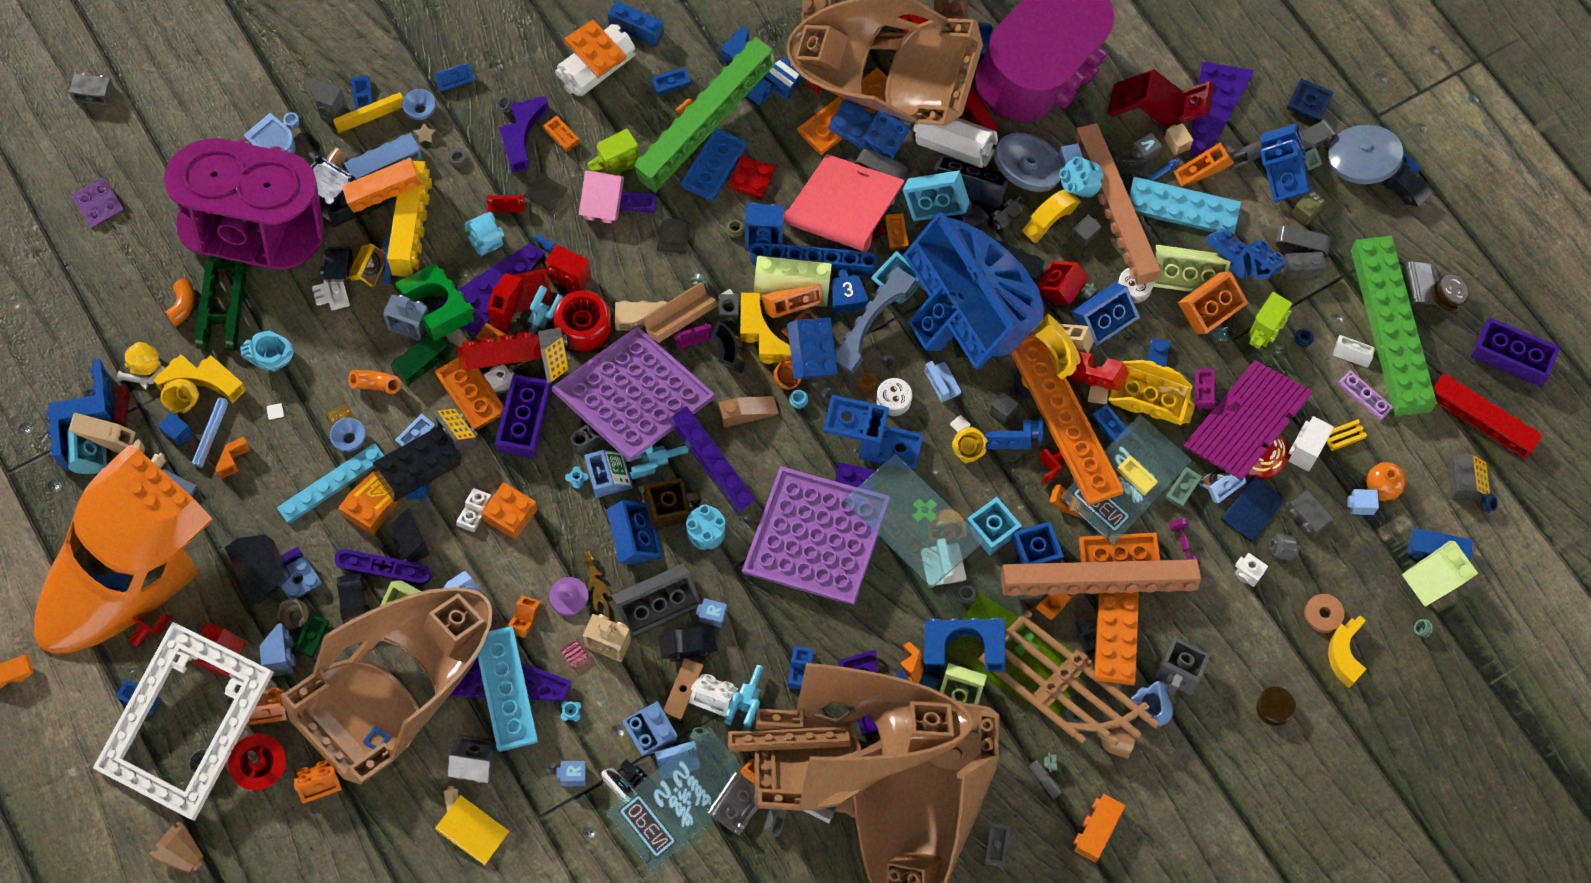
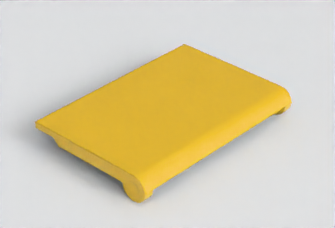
M461 795L435 827L436 831L484 866L510 832Z

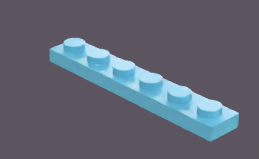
M375 443L279 505L277 507L278 511L289 525L373 469V462L383 457V453Z

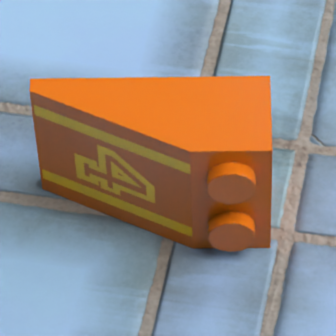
M372 472L347 495L338 509L343 518L374 536L400 499L394 502Z

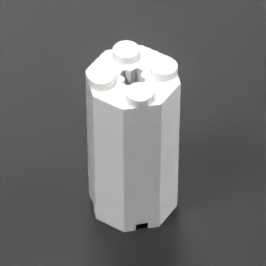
M611 24L604 31L626 54L627 59L597 78L582 60L573 53L557 65L558 69L555 70L557 77L564 82V88L569 94L574 93L576 96H583L636 55V52H633L635 50L633 42L625 31L623 33L619 31L621 28L618 25Z
M961 118L955 119L947 126L917 123L914 125L916 142L923 147L981 168L987 166L994 156L995 150L992 147L993 144L997 145L998 142L997 131Z

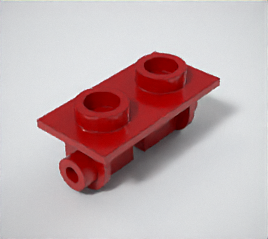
M490 194L487 196V212H524L525 195Z

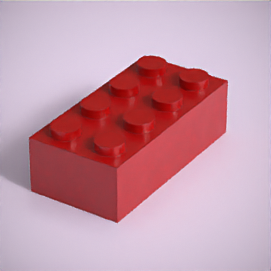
M529 331L520 332L517 337L510 334L500 335L497 340L492 337L481 338V342L478 343L473 340L462 341V345L457 346L460 368L465 370L542 358L539 336L533 335V332Z

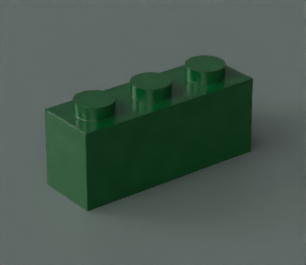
M426 333L421 341L411 345L407 352L402 356L396 357L390 365L393 373L409 387L451 353V349L443 338L434 341Z

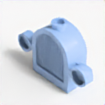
M292 112L287 113L283 118L284 123H282L273 114L269 113L245 133L243 137L255 146L265 148L278 146L295 154L296 145L290 130L299 125L298 116Z

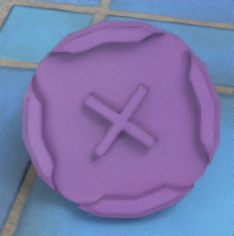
M564 577L552 586L549 598L553 609L558 614L575 616L586 608L589 601V593L586 585L581 580L574 577Z

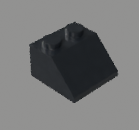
M406 509L390 525L393 532L389 534L393 543L398 542L400 546L397 551L401 560L406 559L409 562H416L430 554L410 509Z

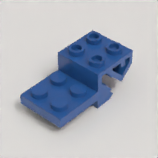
M844 99L827 129L858 146V151L860 152L863 148H869L893 159L911 127L880 111L875 116L851 101Z
M1295 123L1261 134L1260 143L1263 147L1261 158L1263 166L1267 170L1273 201L1277 203L1310 193L1304 160H1307L1299 125Z
M1222 228L1209 234L1204 240L1233 263L1229 270L1241 279H1245L1252 274L1254 279L1270 278L1280 272L1287 264L1284 257L1280 253L1272 251L1266 242L1257 240L1246 246L1243 242L1234 239L1228 230Z

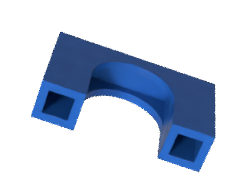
M953 618L950 620L931 619L930 621H925V672H945L946 649L951 641L961 636L974 637L983 644L985 648V672H1006L1005 620H1000L999 618H991L989 620H980L978 618L960 620Z

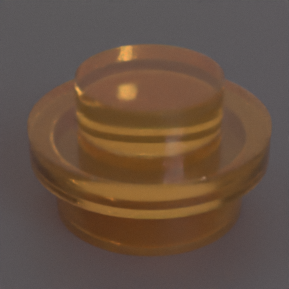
M864 374L859 378L858 386L864 392H871L876 388L877 380L871 374Z

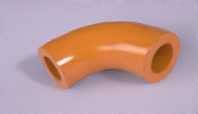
M182 278L172 286V290L176 294V302L165 313L174 327L184 322L195 307L196 294L188 278Z
M352 370L349 373V385L352 389H371L388 394H396L401 388V380L395 375L370 370Z

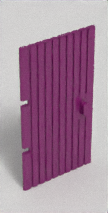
M1254 360L1183 447L1234 477L1243 480L1267 449L1262 445L1265 444L1270 447L1291 421L1286 416L1294 417L1313 394V391Z

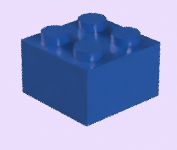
M1050 521L1013 532L1011 542L1020 564L1062 563L1064 556Z

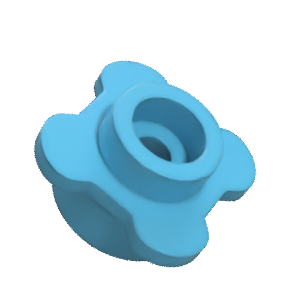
M575 466L570 474H566L565 480L577 489L588 480V474L583 473L580 467Z
M565 701L561 704L563 712L560 717L563 721L568 719L580 720L579 709L581 704L579 702Z

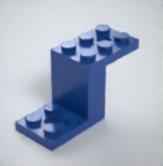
M100 359L93 360V368H90L91 377L95 385H92L93 396L49 403V411H46L47 420L50 422L51 427L48 428V436L52 440V446H49L50 455L55 458L56 464L60 465L63 471L69 470L67 429L70 427L74 413L114 423L110 375Z
M832 395L823 428L824 433L861 441L859 459L915 471L924 435L886 426L889 407ZM843 414H849L851 415L852 419L850 421H844L841 419V416ZM897 445H903L906 448V450L904 452H898L896 451L895 447Z

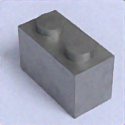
M74 74L69 93L74 102L109 106L114 86L111 79L103 75Z
M1323 252L1286 254L1284 260L1287 264L1282 271L1284 280L1319 279L1326 269Z
M1308 490L1290 502L1286 509L1289 517L1292 520H1296L1301 530L1311 538L1328 527L1333 520L1331 515Z

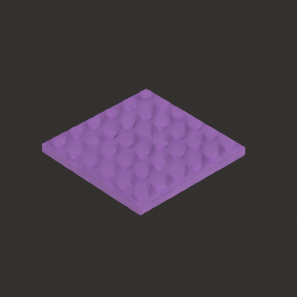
M638 326L552 387L553 393L629 462L674 430L668 419L687 406L694 415L715 399V394Z
M780 466L742 573L854 606L891 498Z

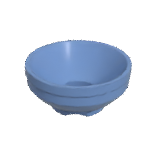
M415 89L405 95L402 106L409 118L423 120L433 114L436 102L434 96L429 91ZM418 106L426 108L422 113H417L415 109Z
M354 418L340 419L330 430L332 444L343 452L355 451L365 441L364 426ZM350 434L355 436V440L352 443L344 442L345 436Z

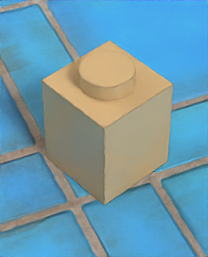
M1183 123L1170 126L1164 137L1174 156L1190 150L1193 139Z

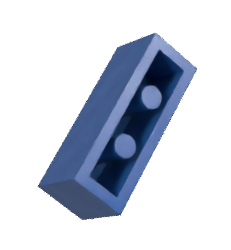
M616 1L608 13L609 26L611 24L618 25L621 28L619 31H625L627 34L651 45L657 46L664 34V22L621 2Z
M1415 528L1410 534L1407 556L1421 561L1447 542L1455 541L1471 562L1473 540Z

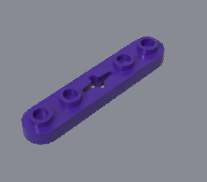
M348 549L338 551L334 559L337 567L341 570L416 585L427 584L431 580L432 575L429 567L424 564ZM385 563L388 568L381 571L377 566H382Z

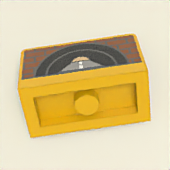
M373 244L361 246L350 269L349 279L352 281L361 279L369 286H375L385 265V253Z

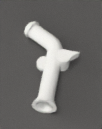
M160 366L150 377L119 371L117 381L140 383L147 391L149 384L154 383L153 379L156 374L163 371L165 367Z

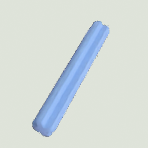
M219 397L217 399L192 461L195 467L202 468L228 405V401L225 398Z

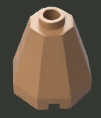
M179 821L156 844L158 849L156 851L152 850L150 853V857L154 861L188 874L192 871L197 872L204 863L201 861L203 858L201 851L185 826Z

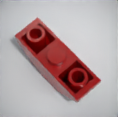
M505 273L492 290L487 308L489 322L491 326L500 331L509 332L523 278Z

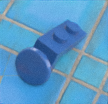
M1039 417V421L1023 420V431H992L985 434L988 440L985 449H1031L1032 439H1039V445H1042L1045 437L1043 417Z

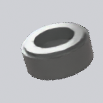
M454 149L448 155L450 165L455 168L463 167L467 163L466 153L461 149Z

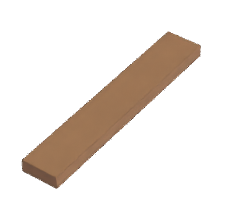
M850 726L728 732L729 752L851 747Z

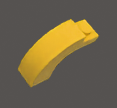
M1065 189L1057 192L1031 215L1032 219L1023 228L1022 232L1034 243H1037L1059 218L1071 215L1082 201Z
M1047 314L1035 328V336L1052 352L1056 361L1057 376L1063 380L1075 372L1076 365L1081 363L1080 356L1065 329L1050 314Z
M1359 616L1356 620L1352 618L1345 626L1341 623L1331 637L1328 648V657L1332 670L1348 688L1366 670L1353 657L1350 651L1351 637L1366 621L1362 616Z

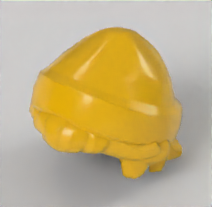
M137 342L129 347L125 353V367L130 369L131 374L150 375L161 366L159 353L153 346Z
M176 379L164 385L160 401L173 414L178 412L184 414L197 403L199 392L196 385L191 381Z
M965 427L955 435L952 447L956 456L966 464L977 460L986 453L985 447L988 440L980 430L973 427Z

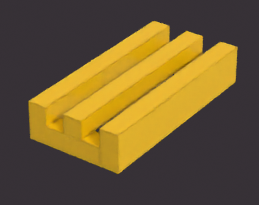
M1359 419L1336 427L1331 431L1329 436L1355 427L1331 438L1328 437L1326 442L1331 451L1366 438L1367 434L1363 432V427L1359 425ZM1357 432L1359 433V435H1357V436H1354V437H1351V438L1346 439V440H1344V441H1341V442H1338V443H1336V444H1333V442L1336 441V440L1345 438V437H1347V436H1349V435H1352V434H1355V433H1357Z

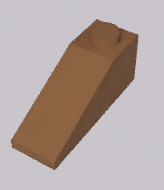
M774 396L740 397L719 402V414L723 428L779 415Z

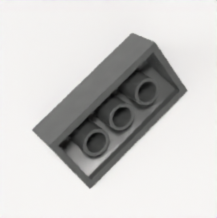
M684 564L611 595L622 623L630 629L631 637L691 611L701 604L690 572Z

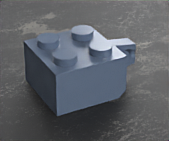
M392 294L383 313L388 330L421 341L422 337L427 333L422 319L423 316L429 314L427 306L419 301L413 302L405 296Z

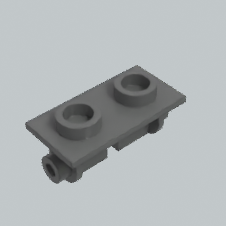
M1011 197L1004 202L1003 205L1005 207L1001 210L999 208L990 215L992 218L988 223L993 221L994 228L1002 230L1011 222L1007 215L1014 219L1023 212V204L1017 202L1020 197L1015 199Z

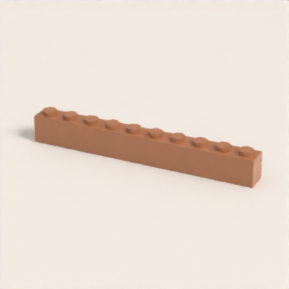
M1095 123L1076 128L1073 140L1074 144H1079L1083 159L1099 164L1103 170L1104 178H1101L1100 183H1102V186L1098 191V200L1100 204H1103L1105 217L1109 219L1111 231L1117 237L1118 248L1122 249L1124 253V262L1130 267L1131 278L1135 279L1137 285L1157 281L1161 271L1098 124Z
M1197 560L1004 564L1000 576L1003 595L1011 596L1198 590L1201 581Z

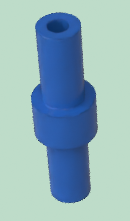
M536 234L534 240L541 244L544 250L551 253L556 245L539 234Z

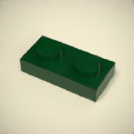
M310 614L294 647V651L314 658L330 624L329 620Z

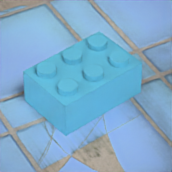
M960 170L908 178L903 188L913 221L932 219L938 213H944L946 216L965 214L970 203Z

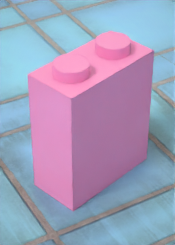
M585 171L579 215H583V219L593 221L594 217L601 218V222L611 224L612 220H618L624 176Z

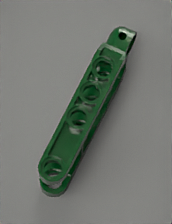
M211 256L206 260L195 334L196 349L207 350L211 324H223L226 331V346H224V349L229 351L236 350L247 273L244 262L227 260L217 256ZM221 269H235L234 276H232L233 288L232 293H230V310L227 311V315L213 314L218 272Z

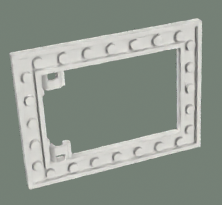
M172 622L93 768L195 821L274 672ZM192 658L198 660L200 658L230 673L229 677L231 679L226 686L224 694L234 698V701L186 791H183L123 760L172 668L184 673L187 669L185 665L188 660L191 661ZM237 685H240L241 688H240V690L238 691V693H236V692L234 691V690H235V687H236Z

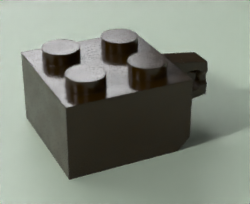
M680 478L646 484L643 492L652 529L686 523L693 505L701 504L702 500L700 492L689 493V491H685L683 480Z

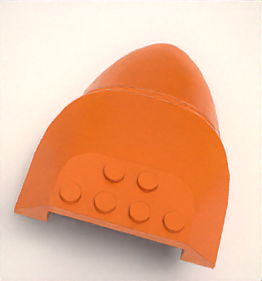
M130 444L104 467L86 487L75 509L66 539L45 580L34 614L33 633L37 645L46 652L55 654L72 653L97 645L116 636L137 623L132 619L133 616L143 619L174 596L199 573L184 547L213 521L212 517L192 496L145 454ZM82 544L105 566L118 573L133 575V579L126 592L106 588L83 570L74 558V554ZM167 562L162 576L142 588L147 573Z

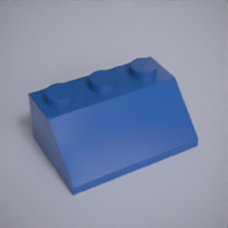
M1116 282L1072 310L1077 325L1089 326L1094 340L1093 345L1096 347L1140 318L1128 287Z
M621 500L607 509L619 563L635 565L663 558L657 530L652 529L645 503Z

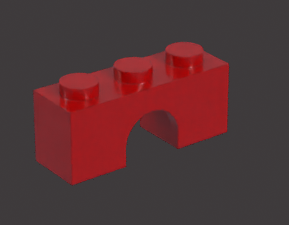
M1078 351L1081 363L1076 365L1075 372L1069 376L1071 380L1084 382L1090 386H1100L1106 390L1119 391L1129 375L1124 362L1107 358L1104 365L1096 368L1097 364L1092 354Z

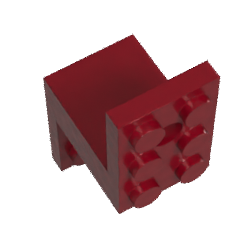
M1153 69L1114 84L1108 115L1115 117L1140 108L1168 129L1172 125L1184 124L1209 115L1215 84L1208 81L1182 91Z

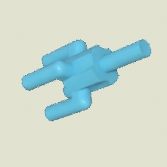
M542 285L539 287L530 305L532 312L527 320L532 323L529 332H533V335L536 334L539 327L545 329L548 321L554 318L555 307L564 297L557 294L551 307L541 303L548 289Z
M651 446L635 458H642L643 464L631 467L632 472H629L630 479L633 480L654 474L658 466L668 464V458L688 453L687 446L666 450L663 446L655 448Z
M757 665L750 683L742 684L740 692L733 694L725 713V724H732L736 711L739 709L743 712H748L742 730H751L760 705L758 698L761 690L757 688V684L764 670L763 666Z

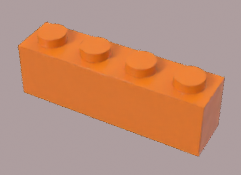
M408 158L342 186L348 206L353 212H357L371 205L379 204L388 198L396 197L408 190H413L422 185L417 166L411 158Z

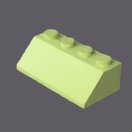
M1155 244L1154 256L1161 271L1159 279L1153 281V287L1193 292L1218 273L1229 272L1231 262L1219 253Z
M757 256L754 293H760V300H762V295L772 292L821 285L824 303L816 306L827 307L832 264Z

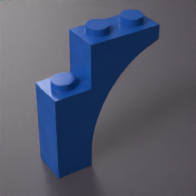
M743 26L740 30H736L729 42H725L722 45L721 59L730 64L734 56L743 51L746 43L749 41L748 28ZM762 78L746 96L758 105H761L771 95V84Z

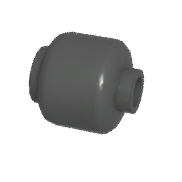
M1281 533L1270 540L1269 549L1273 557L1290 561L1299 554L1300 545L1295 537Z

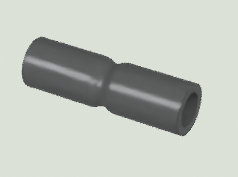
M1039 760L1029 765L1031 771L1042 782L1043 787L1053 799L1063 793Z

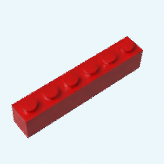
M1443 373L1433 388L1438 405L1524 459H1527L1543 436L1535 428L1527 426L1519 418L1506 413L1503 408L1490 403L1487 398L1474 393L1469 387L1458 383L1451 376Z

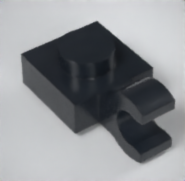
M1085 617L1077 619L1075 624L1081 633L1076 637L1084 653L1087 654L1096 649L1097 629L1096 627L1090 629Z

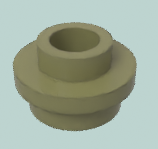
M731 220L726 225V232L731 237H740L744 233V225L739 220Z

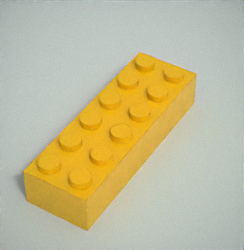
M413 161L417 166L422 185L397 196L387 255L392 276L408 277L419 270V259L417 258L418 254H421L422 243H420V239L424 237V227L422 226L423 221L427 219L425 207L429 205L428 189L432 187V178H429L430 170L427 169L425 161Z

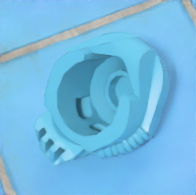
M271 331L255 334L252 340H246L240 347L242 357L261 370L266 369L275 372L286 366L293 356L292 344L283 336Z

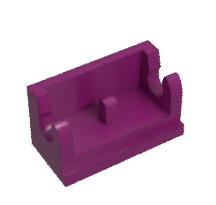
M1195 369V405H1197L1199 411H1202L1203 407H1207L1212 412L1215 408V369Z

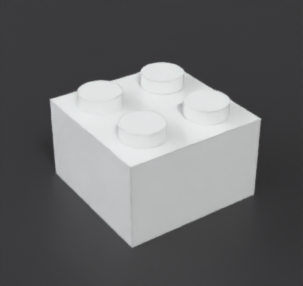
M1314 416L1310 422L1305 421L1289 451L1291 455L1289 462L1309 472L1334 427Z

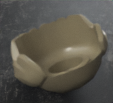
M288 599L280 604L277 617L286 627L295 629L307 622L308 608L302 601Z

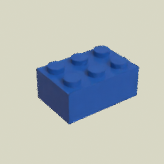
M756 202L752 204L747 203L745 250H749L750 246L757 242L783 243L784 206L778 204L763 205Z
M831 318L801 319L787 323L794 380L826 378L838 374Z

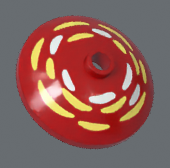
M1279 434L1270 447L1265 445L1266 452L1247 475L1265 479L1279 474L1284 469L1289 458V448L1281 434Z

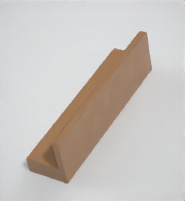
M700 282L645 316L643 320L647 334L655 341L661 342L717 307V301L707 295L704 283Z

